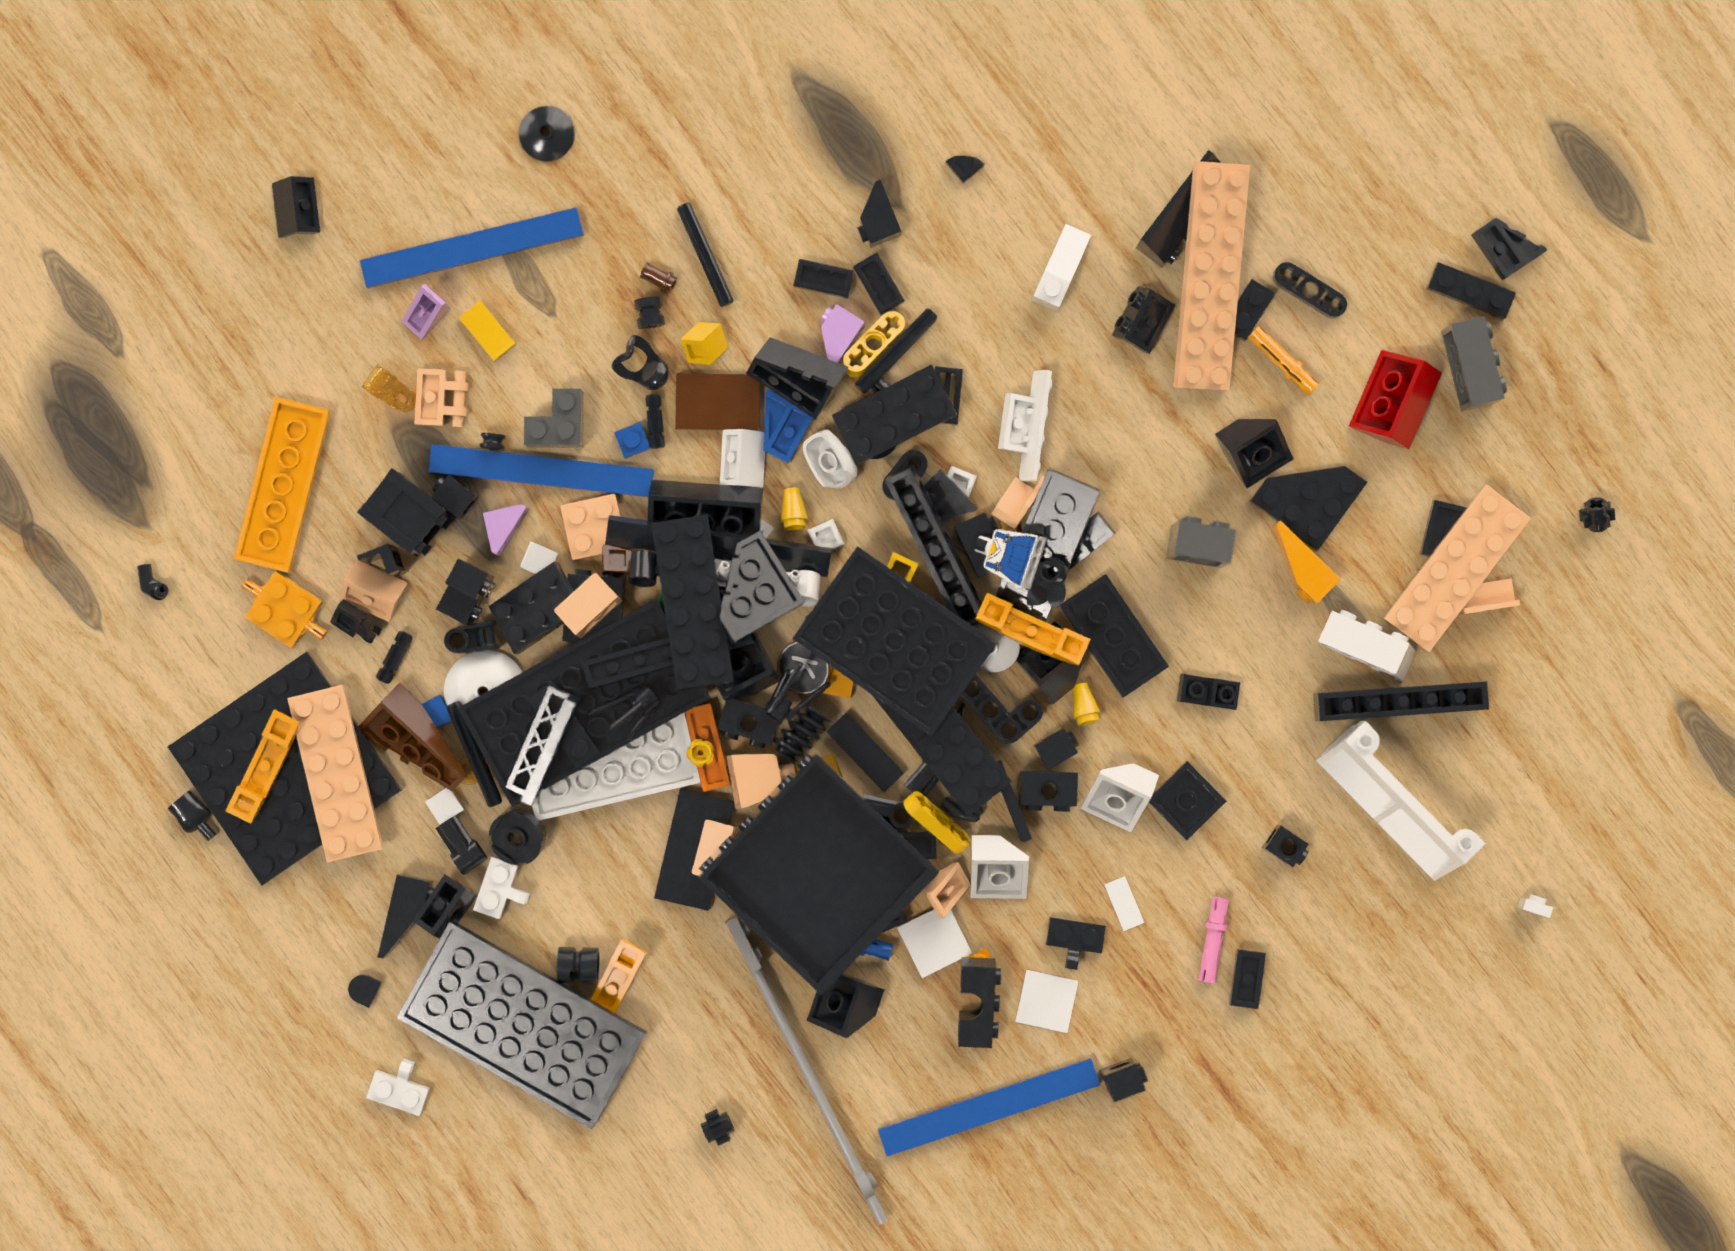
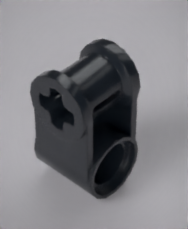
M496 621L471 624V626L449 630L444 637L445 647L455 654L500 649V644L496 643L494 626H496ZM484 630L486 632L487 643L485 641ZM461 633L465 638V644L462 648L454 649L451 646L450 639L454 634Z

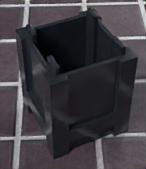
M393 468L390 469L382 482L357 511L360 516L409 554H414L416 557H419L421 553L426 556L432 548L429 542L440 528L447 529L453 522L450 519L452 515L450 511Z

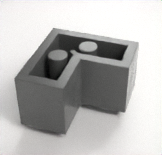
M552 389V417H524V445L527 448H583L584 392L581 389Z

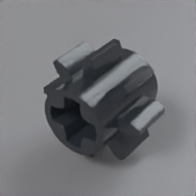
M1600 497L1589 499L1584 503V509L1579 510L1580 522H1584V528H1588L1592 532H1603L1611 527L1610 521L1616 520L1615 508H1611V502H1607Z
M715 1109L705 1114L706 1121L700 1125L707 1141L711 1143L716 1140L718 1146L730 1141L731 1137L729 1134L734 1132L735 1129L727 1112L719 1114L718 1109Z

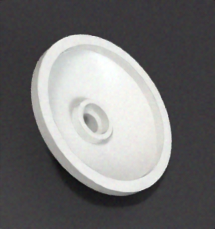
M492 650L469 653L460 658L447 674L444 683L445 705L447 707L456 701H460L464 705L480 696L479 689L482 686L487 687L489 691L523 671L513 659L503 653Z

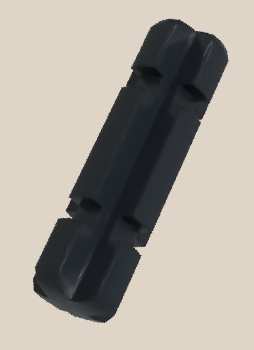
M649 394L645 397L646 407H648L646 411L648 433L651 434L649 443L651 449H661L665 447V438L662 436L664 432L662 410L659 408L661 406V397L659 394Z
M399 631L394 639L396 642L391 645L382 663L384 665L383 668H380L376 674V678L385 684L391 682L394 676L393 671H397L406 653L405 648L406 646L409 647L413 639L410 634Z

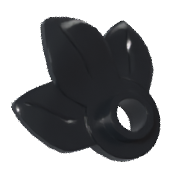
M1049 558L1044 562L1039 561L1031 589H1028L1027 605L1037 606L1048 601L1053 608H1058L1062 604L1066 596L1064 581L1067 577V567L1062 560ZM1054 567L1058 570L1056 577L1051 575V570Z

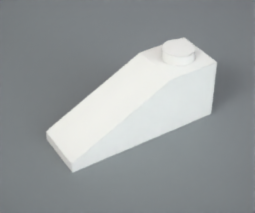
M1065 224L1032 301L1056 312L1058 311L1091 237L1090 234Z

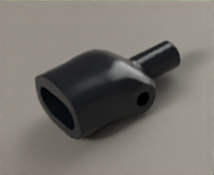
M191 790L187 791L167 808L186 833H192L198 829L207 841H210L217 835L206 823L211 816V811L197 799Z

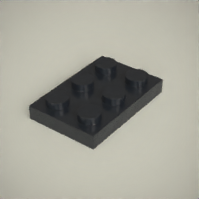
M552 562L488 606L513 654L522 653L564 624L554 610L574 590L559 562Z

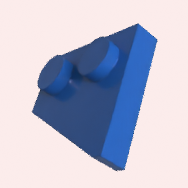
M767 389L765 392L763 450L789 464L813 418L773 391Z

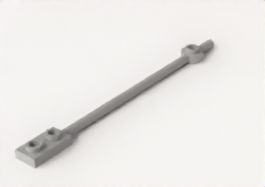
M737 917L726 921L877 1224L885 1223L888 1219L873 1190L878 1186L871 1172L864 1173L762 970L759 962L764 959L757 945L751 947L747 936L751 935L746 923L743 920L738 921Z

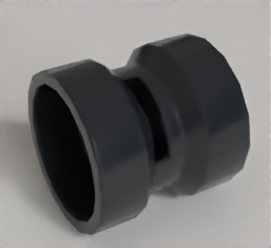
M660 296L634 300L635 309L640 312L637 319L638 329H651L665 325L664 316L659 311L663 306Z

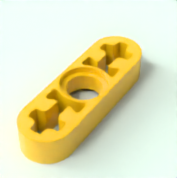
M889 311L883 314L845 353L843 365L849 367L846 372L848 376H862L904 332L905 320L900 313ZM887 322L890 324L896 322L897 328L892 327L885 337L883 333L887 329ZM874 338L878 339L882 346L878 350H871L866 346V342ZM862 351L864 356L861 358L860 366H850L851 360L856 361L861 356Z
M914 791L903 801L907 812L954 853L961 854L971 845L968 834L922 793Z

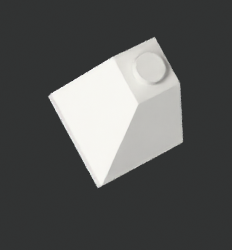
M1134 763L1102 769L1080 809L1132 832L1152 797L1159 775Z
M972 835L970 897L1027 899L1029 856L1000 835Z

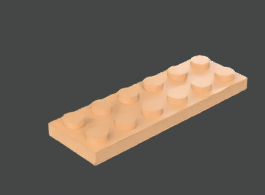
M1485 484L1383 619L1423 650L1430 652L1531 518Z
M344 685L287 698L292 718L300 722L296 737L327 863L384 849Z

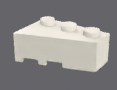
M1341 610L1340 614L1332 611L1318 642L1322 646L1354 661L1357 660L1367 664L1378 672L1381 670L1395 676L1396 680L1403 683L1416 654L1414 648L1407 642L1409 638L1397 632H1393L1392 635L1386 634L1381 631L1383 627L1371 621H1367L1366 624L1355 621L1357 616L1347 611Z

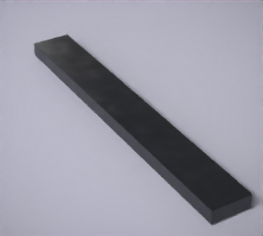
M609 515L605 544L655 551L651 523L656 522ZM710 530L714 559L731 561L735 545L750 536ZM765 538L785 571L809 570L823 577H828L832 548Z

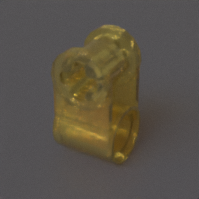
M378 364L361 386L380 401H384L392 408L401 412H409L415 408L416 393ZM399 394L404 395L407 399L405 403L400 402L397 398Z

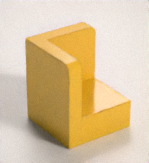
M698 322L680 339L687 361L692 364L711 365L728 348L722 326L719 323Z

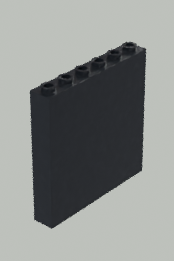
M816 753L813 757L807 754L797 765L800 770L793 777L788 774L778 784L777 787L780 791L773 798L768 795L758 805L761 811L754 818L749 815L738 826L741 832L734 839L729 836L718 847L721 852L715 859L709 856L698 868L701 871L698 878L822 995L936 877L939 871Z

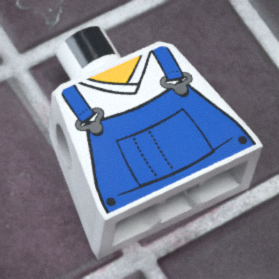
M996 529L992 539L984 536L978 537L975 551L986 555L984 568L1017 587L1031 589L1047 538Z

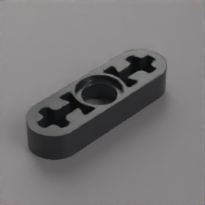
M1281 263L1274 270L1273 281L1276 286L1324 316L1337 318L1345 312L1347 300L1343 294L1293 263ZM1289 269L1292 271L1290 276L1293 279L1298 280L1300 276L1304 278L1298 284L1297 290L1292 288L1296 284L1293 281H1281L1282 275L1279 273L1280 271L1285 272ZM1313 283L1316 285L1318 292L1314 298L1304 296L1302 292L1304 284ZM1323 290L1328 293L1324 297L1327 300L1332 301L1335 298L1339 300L1337 305L1340 307V310L1329 311L1330 305L1324 300L1321 301L1320 305L1316 303L1322 296Z

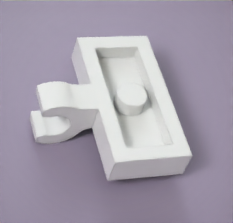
M491 857L473 910L501 919L508 899L521 904H527L531 893L512 887L519 865H511L499 858Z
M404 1058L401 1061L397 1076L379 1070L375 1071L366 1098L420 1116L430 1088L409 1081L415 1062Z

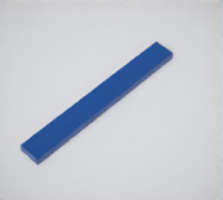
M576 207L362 259L360 264L365 285L367 288H372L581 237L584 234Z
M431 444L428 469L429 473L648 497L651 481L654 476V469Z
M1088 1058L878 1128V1132L888 1157L1100 1086L1092 1059Z

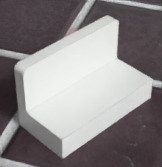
M746 429L723 430L720 485L763 487L765 452L763 450L764 432Z

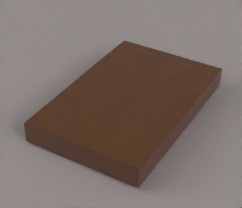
M676 373L675 429L721 431L746 429L759 431L760 383L747 374Z

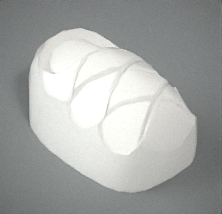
M828 429L820 431L804 441L803 453L814 476L823 487L843 488L850 485L856 479L858 468L849 450Z

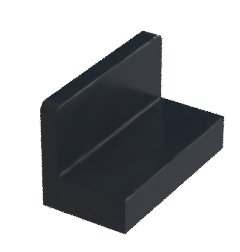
M290 176L272 183L278 237L285 238L294 234L320 233L314 177Z
M386 544L357 555L358 561L366 564L382 559L388 575L397 577L406 573L398 549L393 545Z

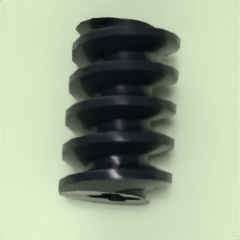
M810 704L804 707L805 714L801 712L796 714L798 722L792 720L787 722L792 729L791 731L781 730L784 740L774 738V742L777 745L776 750L796 766L799 762L795 756L803 758L806 756L802 747L810 749L813 747L809 738L819 740L820 736L816 730L826 731L827 727L823 721L831 722Z

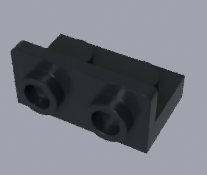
M1137 287L1130 294L1125 311L1117 319L1112 336L1128 342L1144 353L1150 354L1175 304L1149 288Z

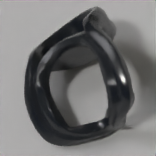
M638 335L631 336L626 345V352L618 355L611 365L617 375L624 379L635 381L648 390H657L663 387L669 377L667 364L653 351L651 345ZM634 346L645 352L647 360L639 371L631 372L621 362L628 360L632 356Z

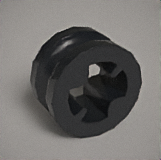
M481 433L483 442L480 443L479 447L505 450L502 441L506 439V435Z

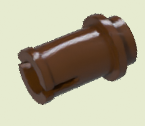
M649 262L644 265L640 275L641 279L660 287L661 292L667 291L670 293L677 281V277L673 276V272L667 273L651 265Z

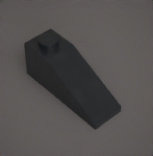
M402 873L397 874L378 958L383 959L387 957L415 924L413 919L434 890L432 888V880Z

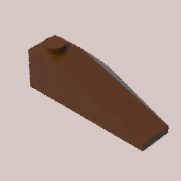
M400 683L358 726L362 733L377 747L385 752L388 749L394 751L401 756L400 761L407 765L412 762L422 768L425 776L450 791H453L467 776L421 702Z

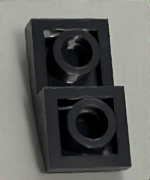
M1180 674L1177 702L1237 710L1241 682Z

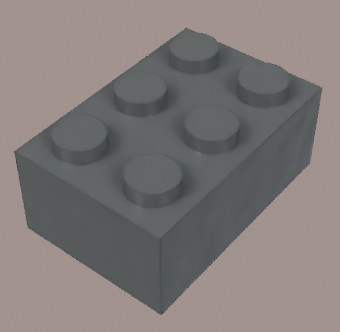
M1482 316L1453 323L1443 329L1441 334L1461 412L1492 405L1503 400L1507 387L1504 378L1499 377L1497 366L1500 365V359L1497 350L1492 349L1490 339L1493 338L1491 324L1486 322L1485 317Z
M1185 516V518L1171 526L1166 559L1218 568L1231 564L1236 530L1230 529L1229 523L1213 521L1210 525L1201 524L1202 519Z

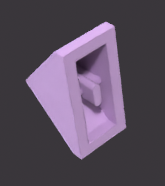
M424 284L421 286L401 322L422 340L451 307Z
M520 504L483 513L493 553L498 556L501 555L529 511V508Z

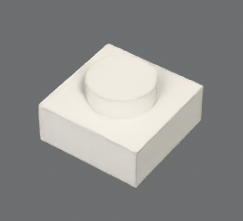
M1530 894L1529 899L1520 897L1517 907L1550 918L1553 907L1545 905L1547 899Z

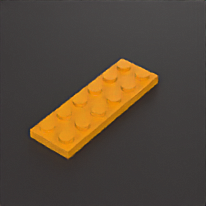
M279 397L274 398L234 555L235 560L290 573L331 413L330 410Z

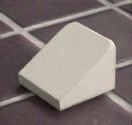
M530 542L520 568L536 574L552 562H555L558 553Z

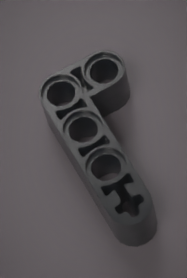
M976 674L971 681H975L978 684V694L974 697H969L963 691L960 695L997 739L1006 744L1019 740L1042 718V707L1033 700L1023 701L1009 712ZM986 702L996 704L998 711L995 717L987 718L983 715L982 707ZM1028 704L1033 705L1037 710V716L1032 721L1025 720L1022 716V709ZM1005 723H1011L1016 728V734L1011 739H1005L1001 735L1000 730Z

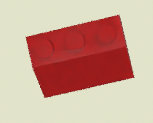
M1381 350L1349 427L1387 444L1410 449L1442 372L1424 360Z

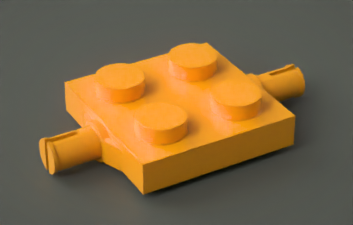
M274 571L268 582L262 587L249 578L244 582L246 584L242 585V589L255 596L253 605L245 618L288 647L294 648L300 637L306 632L311 633L320 641L326 635L327 630L314 623L316 612L324 601L279 571Z

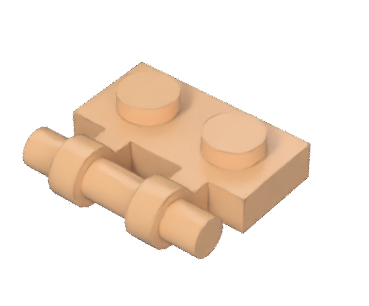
M417 368L415 425L444 427V416H452V427L463 428V417H466L467 408H464L465 392H468L465 371H455L454 381H446V370ZM446 391H454L453 407L445 406Z

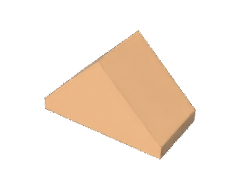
M954 862L940 870L923 890L939 918H944L971 884L959 863Z

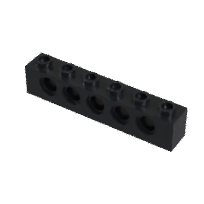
M914 464L889 475L885 482L948 609L971 626L980 623L975 618L982 605L981 599Z
M1487 681L1313 694L1315 722L1489 710Z

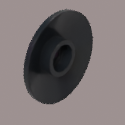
M541 106L531 110L523 118L519 127L521 146L530 157L539 161L551 162L562 158L568 153L574 142L575 132L572 121L566 113L556 107ZM544 127L551 129L550 134L546 137L541 135V130Z

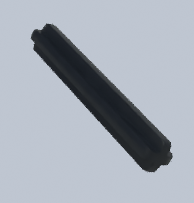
M684 203L677 207L679 216L720 307L728 306L733 303V297L691 204Z
M925 309L856 381V388L864 394L867 393L933 325L937 315L931 309Z
M460 701L453 702L447 706V711L487 806L494 807L502 803V798L485 757L458 710L462 703Z

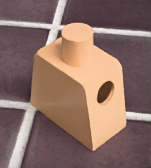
M776 754L726 756L736 809L761 802L768 795L774 797L780 791L777 787L778 784L788 774L791 777L795 775L793 764L778 765Z

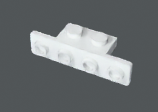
M1049 370L1033 372L1030 397L1005 393L998 449L1022 453L1018 479L1023 482L1037 481V476L1041 469L1040 454L1045 441L1043 434L1044 425L1048 417V396L1052 388V371Z

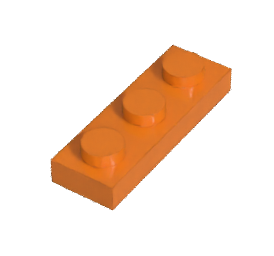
M711 703L697 706L684 712L691 742L696 739H702L704 742L709 741L714 748L712 751L714 754L712 762L704 764L702 767H697L703 792L731 785ZM699 750L698 755L702 756L703 751Z

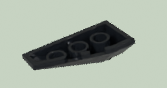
M756 632L751 634L754 645L729 651L734 682L717 685L723 700L757 694L778 683L780 680Z

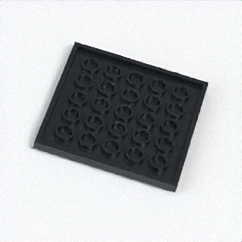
M305 652L168 746V749L261 886L323 845L296 735L282 768L253 822L250 824L226 812L228 804L237 786L241 784L263 738L262 733L273 710H277L292 718L287 698L332 687L309 652ZM352 716L373 807L376 809L401 792L402 788L370 741L359 729V725Z

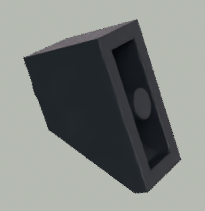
M881 180L875 182L860 217L861 226L857 227L862 242L868 241L870 248L897 238L902 233Z

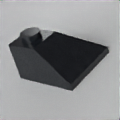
M1238 419L1215 434L1224 455L1246 489L1293 460L1291 451L1276 419Z
M1056 621L1050 624L1064 630ZM1023 646L1020 649L1016 662L1045 697L1054 704L1075 687L1085 653L1078 666Z
M842 973L822 995L816 991L806 1021L844 1038H849L876 1016L885 989Z

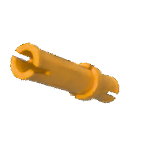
M1260 325L1248 336L1247 339L1254 343L1285 373L1284 377L1287 380L1291 379L1307 396L1320 384L1302 367L1303 363L1300 360L1297 362Z

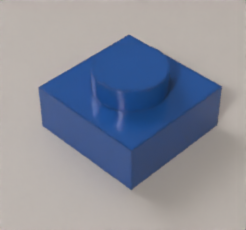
M641 422L614 432L625 459L651 449Z

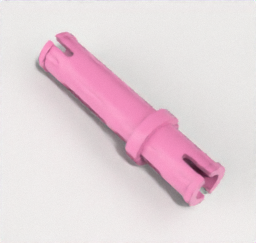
M1212 897L1209 920L1205 921L1207 932L1198 977L1199 981L1204 980V982L1216 983L1224 931H1227L1228 927L1225 922L1230 902L1229 899Z

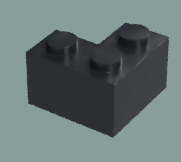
M458 558L445 582L448 587L435 610L467 626L471 622L476 623L483 608L479 607L483 598H489L495 588L496 583L492 582L495 576Z

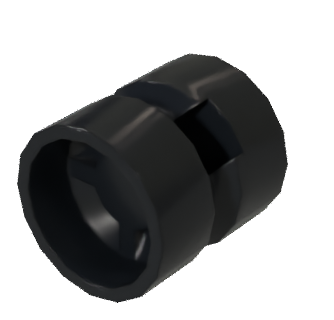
M575 947L558 948V982L573 984L576 979H579L582 984H598L599 948L583 947L581 951H577Z

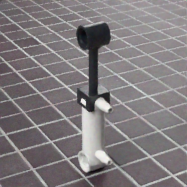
M641 550L632 552L628 577L629 583L638 587L655 586L657 576H659L656 553ZM715 559L720 597H723L731 561ZM809 570L786 572L805 602L802 606H815L819 601L821 575Z

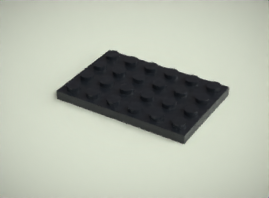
M858 546L792 638L931 737L997 644Z

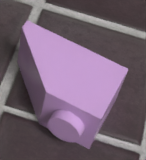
M836 304L833 310L829 307L827 308L820 322L823 323L821 331L827 359L840 363L865 326V322Z

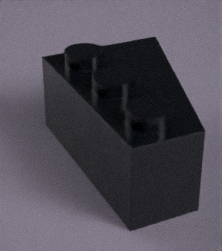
M770 337L754 357L746 374L816 420L832 399L849 367Z

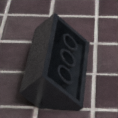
M1210 150L1200 160L1201 162L1221 163ZM1193 171L1136 246L1137 250L1161 268H1163L1166 262L1171 265L1181 253L1177 248L1183 240L1187 241Z
M664 480L651 481L648 494V521L663 522L708 515L709 527L713 531L747 536L761 531L763 488Z

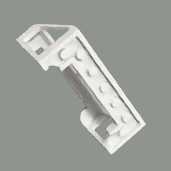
M1354 721L1315 759L1337 784L1433 881L1466 864L1486 844L1475 832L1469 829H1461L1451 835L1372 755L1379 746V736L1366 721Z

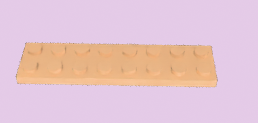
M1194 161L1173 387L1229 390L1250 165Z

